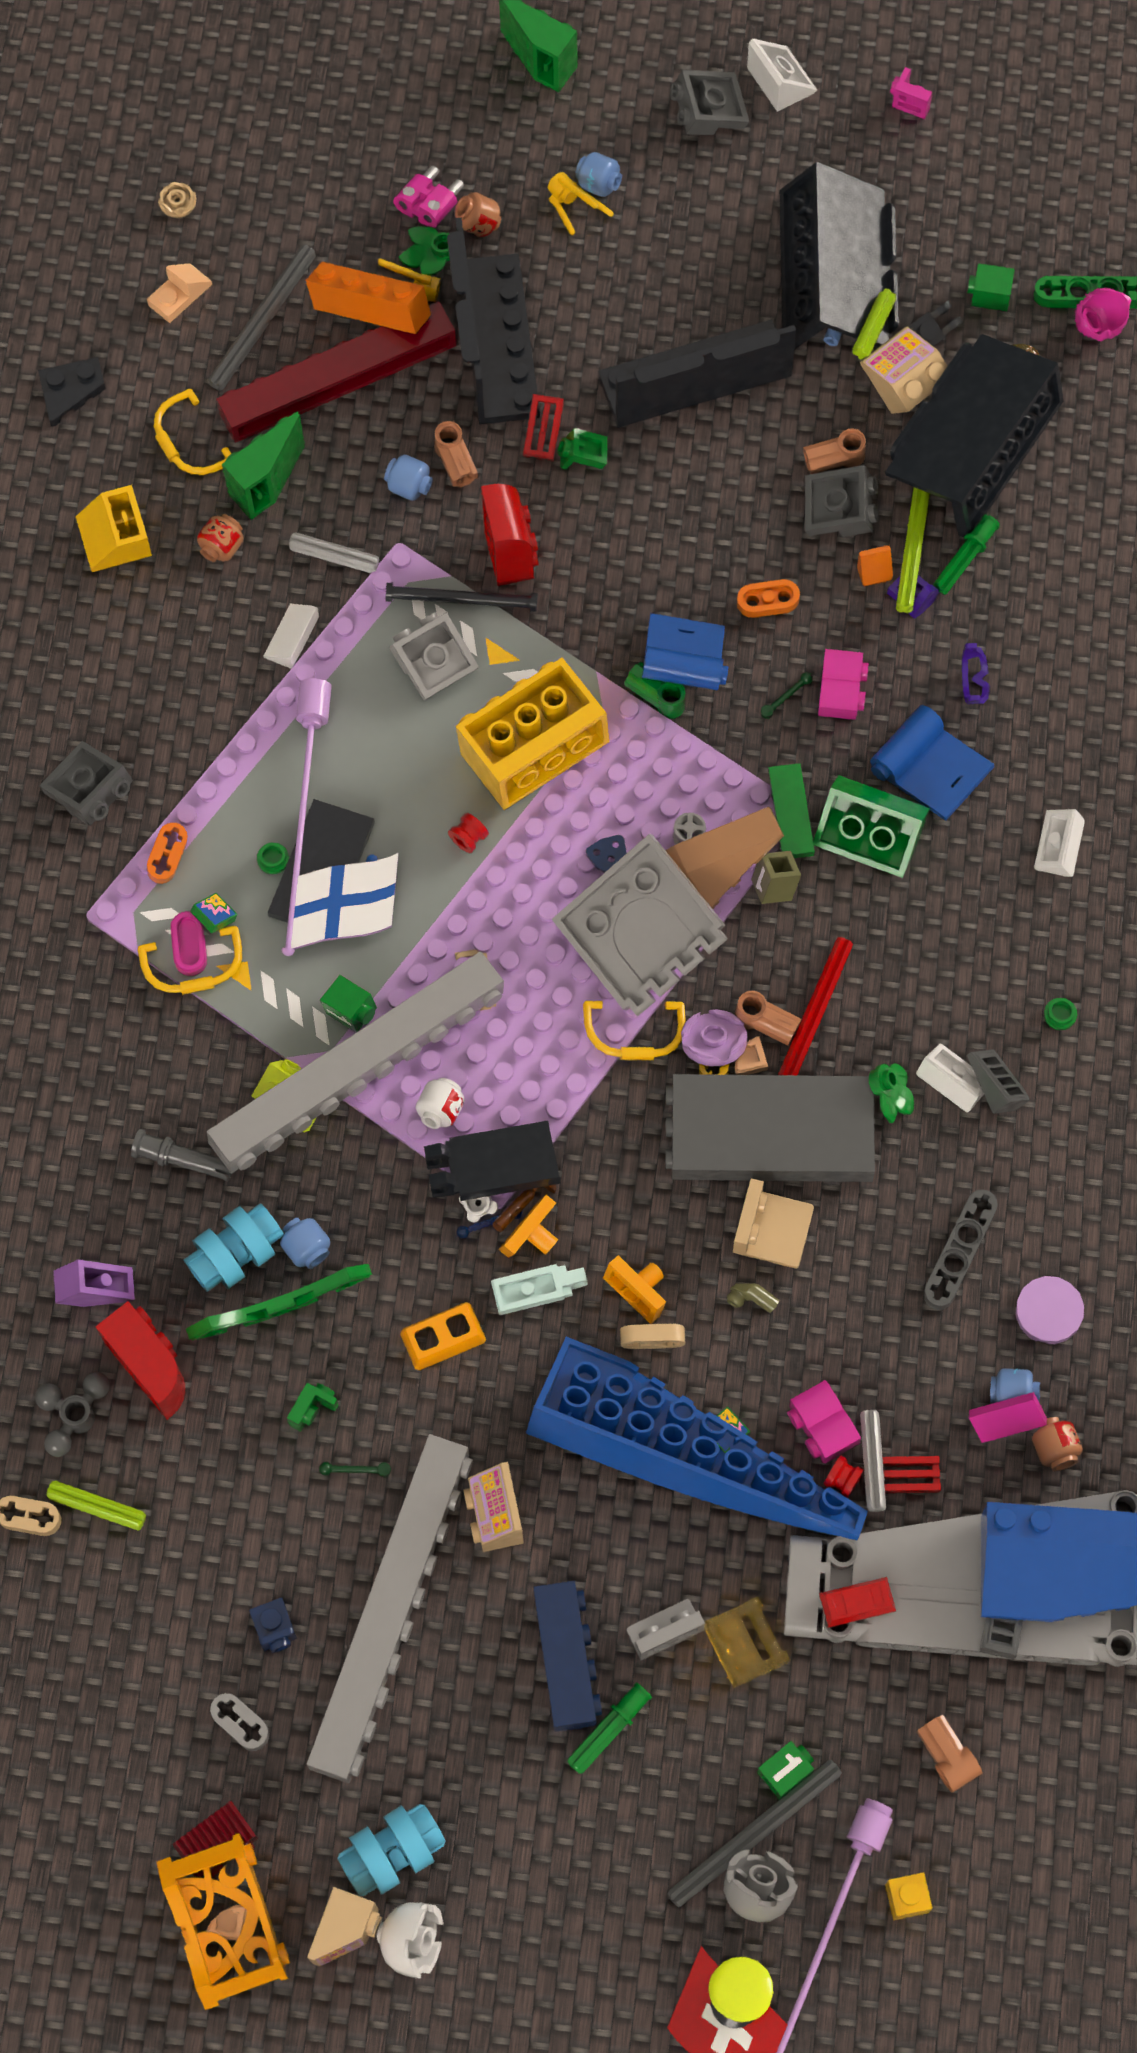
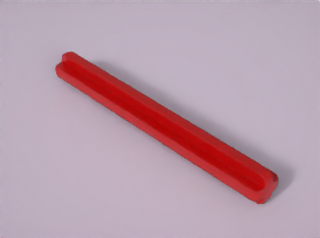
M843 937L836 938L778 1075H798L852 949L853 943Z

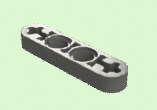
M976 1190L969 1196L932 1271L923 1294L926 1304L932 1309L944 1310L951 1305L994 1218L998 1203L994 1194L988 1190ZM983 1199L987 1201V1208L990 1211L984 1209L977 1222L972 1219L977 1209L975 1203H980ZM963 1227H970L977 1233V1239L972 1243H965L958 1236L959 1230ZM949 1256H956L963 1262V1268L958 1272H950L944 1266V1260ZM944 1277L946 1280H949L944 1291L948 1298L941 1297L940 1300H935L933 1298L934 1292L931 1289L937 1290Z

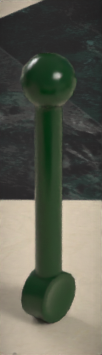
M804 672L800 680L771 705H764L761 708V716L764 719H770L778 706L804 684L808 685L812 682V674Z
M323 1462L319 1466V1472L325 1476L331 1472L378 1473L381 1477H387L391 1473V1467L388 1463H381L379 1466H334L328 1462Z

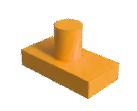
M548 1195L543 1196L498 1250L510 1258L528 1240L546 1255L558 1239L540 1223L555 1206L556 1202Z
M619 1255L608 1264L603 1279L650 1324L660 1317L666 1301L653 1287L664 1278L662 1270L656 1264L649 1263L637 1274Z

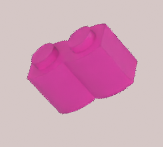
M825 649L818 716L856 720L857 710L864 711L866 692L860 691V681L867 682L869 663L863 662L862 652Z
M826 1380L790 1399L789 1407L791 1410L787 1411V1414L793 1426L797 1430L802 1428L806 1433L808 1439L805 1440V1444L814 1459L820 1457L825 1464L860 1444L861 1437Z

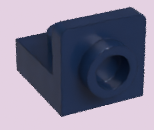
M282 1597L249 1610L264 1651L270 1649L272 1653L285 1650L291 1646L290 1641L297 1639Z

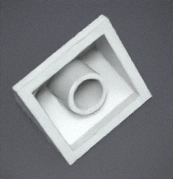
M752 38L748 48L747 69L777 112L813 95L817 91L787 46Z

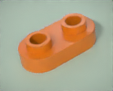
M786 579L748 584L743 586L738 592L737 608L741 614L750 618L789 613L795 610L799 604L800 590L794 582ZM787 597L789 600L781 602L778 598ZM749 601H755L758 603V605L749 606L747 603Z

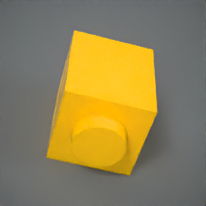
M924 1872L890 1879L886 1882L885 1886L893 1921L927 1914L933 1909Z

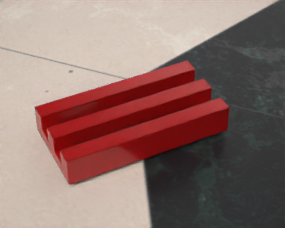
M533 394L523 451L524 457H535L540 460L548 459V461L554 462L564 406L563 398ZM539 402L545 404L537 450H531ZM551 404H555L556 409L549 450L544 452Z
M939 1456L882 1457L883 1467L932 1466V1470H883L884 1479L932 1478V1483L884 1484L885 1493H940Z

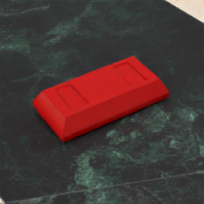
M887 1577L819 1593L828 1628L896 1612Z

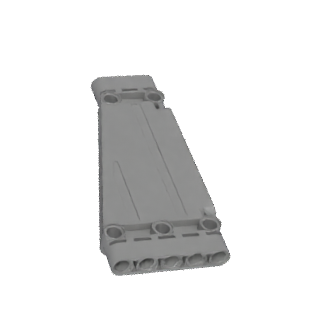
M1123 1490L1038 1505L1117 1511L1115 1504L1125 1502L1130 1505L1133 1513H1137V1495L1132 1491ZM982 1514L860 1533L858 1541L841 1536L833 1539L790 1535L784 1636L827 1639L834 1643L854 1641L859 1646L1008 1659L979 1652L986 1618L981 1617ZM822 1544L826 1545L825 1562H821ZM840 1547L846 1548L851 1554V1559L847 1562H839L833 1557V1550ZM887 1577L896 1612L847 1623V1629L843 1632H835L828 1628L819 1597L820 1579H824L823 1592ZM1131 1606L1130 1609L1120 1611L1114 1609L1096 1612L1095 1615L1085 1617L1080 1615L1067 1617L1062 1621L1056 1622L1023 1620L1018 1652L1014 1660L1073 1665H1098L1099 1662H1104L1116 1667L1125 1664L1137 1665V1606ZM818 1613L822 1614L821 1632H817ZM994 1621L993 1623L995 1627L1013 1630L1012 1624ZM996 1634L991 1635L992 1640L1010 1644L1011 1638ZM1113 1640L1123 1641L1128 1648L1127 1655H1116L1111 1649V1642Z

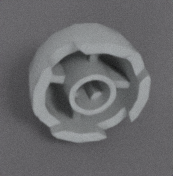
M743 1850L735 1854L728 1864L724 1880V1893L729 1906L738 1915L755 1922H770L780 1917L790 1906L798 1888L793 1879L795 1871L784 1859L771 1852L766 1851L765 1856L749 1855V1850Z

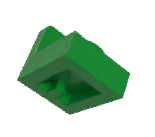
M573 428L565 438L560 440L558 445L560 468L568 469L575 462L603 469L607 464L608 437Z
M306 1383L287 1416L288 1425L300 1432L305 1424L310 1426L319 1411V1407L316 1406L317 1403L336 1411L339 1405L337 1398L334 1397L335 1392L320 1383H317L316 1387Z

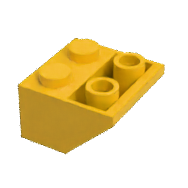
M132 485L101 493L75 516L92 572L152 556Z

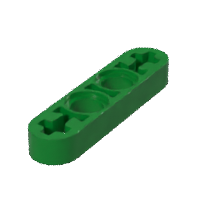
M1044 276L1036 282L1033 294L1034 301L1041 307L1077 308V304H1080V300H1084L1085 296L1080 298L1073 296L1070 293L1073 287H1081L1087 294L1097 288L1102 289L1104 287H1111L1123 293V289L1126 288L1125 294L1132 300L1129 308H1137V292L1135 291L1137 289V276ZM1044 288H1049L1052 295H1046ZM1061 288H1065L1064 296H1061Z

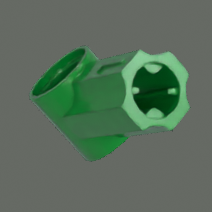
M644 663L635 664L630 670L624 686L657 707L658 712L668 719H675L681 716L685 710L684 686L642 678ZM672 696L677 698L678 700L676 702L671 703L665 701L664 699L666 697Z

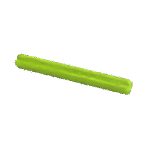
M915 487L912 495L896 610L907 614L913 611L930 493Z

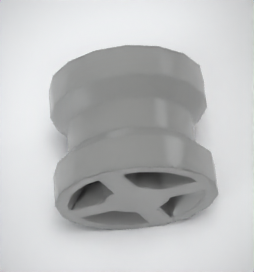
M690 812L680 815L675 820L673 828L675 845L706 832L705 821L701 816Z

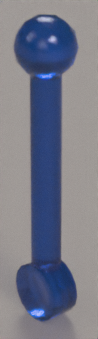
M523 1210L518 1214V1216H516L515 1219L521 1218ZM499 1215L468 1227L460 1226L456 1231L457 1236L462 1239L466 1238L469 1233L492 1225Z

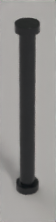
M387 583L385 601L392 602V599L518 607L530 608V612H537L538 593H531V596L399 587L393 586V583Z

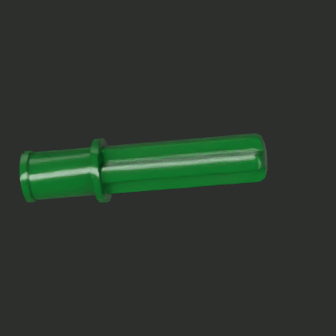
M984 514L973 531L964 536L965 543L933 583V586L939 590V593L947 594L978 552L983 553L986 550V543L995 531L1000 528L999 522L994 517Z
M636 1682L616 1706L614 1704L610 1706L612 1710L567 1759L570 1767L577 1773L583 1774L625 1726L633 1724L631 1720L652 1699V1696L640 1684Z

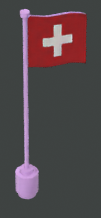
M866 1798L864 1805H859L847 1838L853 1841L851 1848L857 1850L788 2023L770 2006L763 2015L741 2028H729L718 2022L711 2009L709 1981L719 1965L701 1946L667 2027L672 2036L687 2052L784 2053L863 1854L871 1856L873 1850L880 1852L893 1820L890 1818L893 1809L869 1798Z

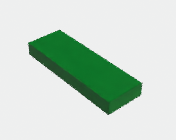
M801 764L768 767L775 818L784 834L783 838L779 841L780 851H791L794 858L814 856L815 850Z

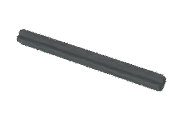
M302 245L208 378L209 385L218 391L225 388L315 259L316 255L313 248Z
M832 1760L825 1762L668 1891V1896L677 1907L684 1905L723 1873L735 1854L743 1850L750 1851L838 1779L842 1772L837 1764Z

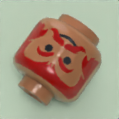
M478 192L463 196L456 205L455 216L456 218L462 217L463 230L475 236L486 237L493 231H496L501 223L498 203Z
M225 514L209 518L197 536L202 556L211 562L230 560L243 543L244 537L241 532V525L234 518Z
M1058 1417L1048 1418L1047 1425L1040 1427L1032 1436L1034 1447L1043 1466L1052 1467L1053 1471H1060L1078 1463L1077 1458L1081 1455L1083 1448L1075 1427L1070 1421H1059Z

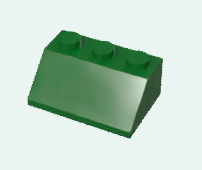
M839 775L830 788L813 844L814 846L903 878L930 808Z

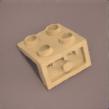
M751 1178L734 1240L733 1253L797 1269L800 1265L814 1206L809 1203L763 1192L764 1181Z

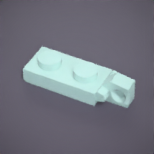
M557 1264L491 1281L499 1316L564 1300L567 1297L573 1296V1289L588 1285L584 1267L567 1271L565 1265L557 1267Z

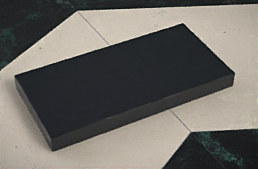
M313 799L305 819L299 876L331 866L359 863L375 824L374 818ZM296 844L268 910L269 917L287 923Z

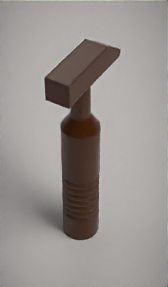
M556 1185L544 1186L553 1194L556 1193ZM538 1188L523 1190L492 1223L493 1227L497 1231L502 1232L534 1199V1194Z

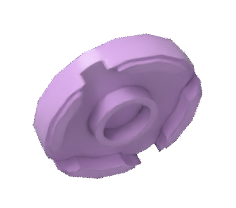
M715 1009L709 1010L708 1014L700 1015V1013H697L689 1018L681 1031L682 1048L686 1055L698 1064L711 1067L724 1066L736 1061L744 1053L747 1046V1031L744 1028V1023L730 1012Z
M1044 1276L1032 1280L1022 1289L1016 1302L1015 1316L1020 1328L1029 1338L1055 1345L1067 1341L1078 1331L1084 1318V1303L1080 1293L1071 1283L1059 1277Z

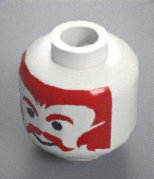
M439 1078L438 1080L427 1082L415 1107L421 1117V1121L427 1127L432 1129L446 1128L455 1123L465 1099L461 1092V1087L456 1082L447 1078Z

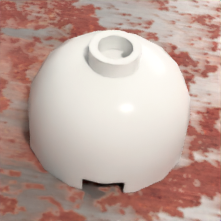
M414 1902L399 1905L380 1924L377 1932V1941L380 1944L385 1962L396 1972L405 1976L421 1978V1973L429 1974L437 1962L442 1942H435L437 1924L443 1925L441 1911L436 1905Z

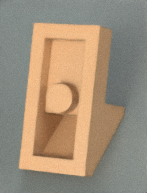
M192 264L167 266L168 280L147 298L148 306L169 323L212 285V281Z

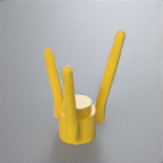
M560 172L549 181L547 189L552 194L549 201L555 206L570 235H574L575 230L561 203L570 204L578 196L593 209L598 208L609 217L614 215L613 211L583 190L566 173Z
M378 259L379 266L414 279V284L424 286L428 301H437L441 278L421 275L390 261Z

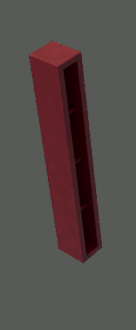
M440 302L429 305L431 316L416 334L384 326L377 329H369L359 337L339 342L329 350L322 353H314L304 361L284 366L274 374L265 378H257L242 388L229 390L221 397L216 398L219 414L234 443L275 426L279 420L284 417H290L295 412L303 414L456 347L455 329Z

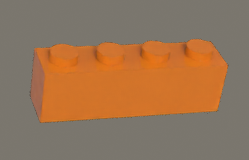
M321 262L306 279L311 301L316 310L416 334L431 316L425 289L422 285L326 262Z

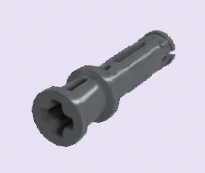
M141 1128L135 1135L131 1149V1157L138 1158L139 1156L157 1161L159 1166H168L170 1163L217 1177L227 1182L231 1177V1173L217 1156L177 1145L171 1137L162 1139L146 1134V1131Z

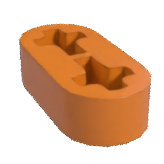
M167 823L158 833L148 858L146 869L148 877L155 883L163 884L169 882L177 871L188 838L186 829L179 823ZM172 832L178 833V839L181 842L175 841L171 850L166 849L168 838L165 835L171 836ZM163 856L168 857L166 868L170 871H163L161 875L157 874L156 867L153 864L159 865Z

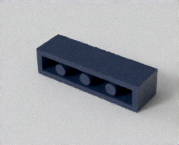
M575 1581L533 1587L554 1732L596 1726V1716L602 1715L600 1696L599 1694L592 1695L590 1681L597 1680L594 1659L587 1660L585 1646L592 1644L589 1624L582 1625L580 1611H586L584 1591L576 1590Z

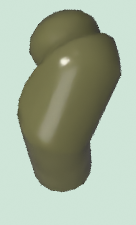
M736 1283L730 1288L731 1292L726 1298L727 1302L736 1308L742 1307L744 1301H753L768 1313H771L779 1303L778 1298L755 1283Z

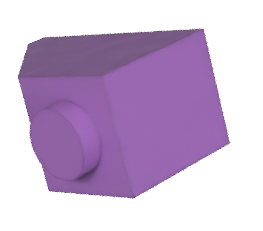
M76 1260L54 1270L55 1302L57 1304L87 1307L135 1300L132 1267Z

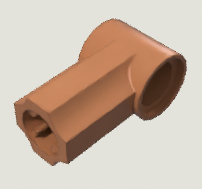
M444 421L435 429V452L441 458L453 487L459 486L461 488L477 479L478 472L462 438L461 427L455 422ZM445 438H452L455 441L452 443H445L442 440Z
M852 428L843 431L837 438L803 447L808 472L816 474L840 466L848 468L860 466L865 459L866 439L861 431ZM855 446L858 449L850 451L846 447Z
M756 991L743 993L739 997L734 1013L744 1023L745 1029H755L787 1046L801 1022V1018L767 1002L765 997ZM753 1006L757 1009L758 1013L756 1015L747 1014L743 1007Z
M944 1715L931 1720L917 1730V1734L936 1762L935 1768L941 1780L950 1792L953 1793L982 1775L981 1767L976 1758L966 1746H962Z

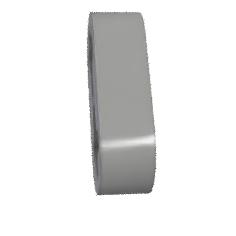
M224 1693L213 1700L210 1708L212 1718L243 1748L249 1751H257L267 1744L269 1740L267 1725L240 1699L232 1694ZM233 1702L235 1705L232 1709L239 1719L234 1722L229 1716H225L222 1719L219 1718L222 1713L219 1706L222 1703L228 1706ZM244 1722L253 1729L260 1726V1740L251 1739L249 1742H246L247 1734L240 1726Z

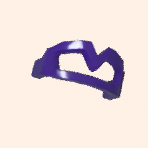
M966 643L962 653L961 666L964 701L967 704H985L990 691L989 684L983 680L989 674L987 659L982 648L977 647V643ZM974 657H979L981 671L972 677V681L982 687V696L970 695L968 660Z

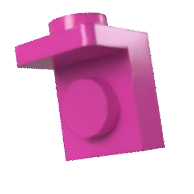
M905 67L901 77L896 76L891 85L890 93L894 95L892 107L925 119L930 110L932 92L919 85L909 84L911 69Z

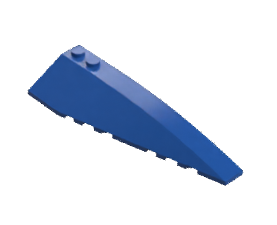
M565 1337L535 1403L526 1434L648 1482L716 1505L787 1525L858 1541L868 1513L867 1510L830 1487L826 1489L820 1487L813 1481L814 1477L807 1472L801 1470L798 1473L783 1463L784 1458L772 1451L768 1454L756 1446V1440L713 1413L708 1412L704 1414L693 1405L694 1402L684 1395L679 1398L664 1389L665 1383L657 1378L648 1379L639 1373V1367L630 1361ZM722 1439L731 1449L725 1454L719 1448L716 1441Z
M997 1502L986 1503L981 1516V1617L1056 1622L1062 1621L1067 1617L1079 1615L1085 1617L1095 1615L1096 1612L1114 1609L1120 1611L1130 1609L1131 1606H1137V1513Z

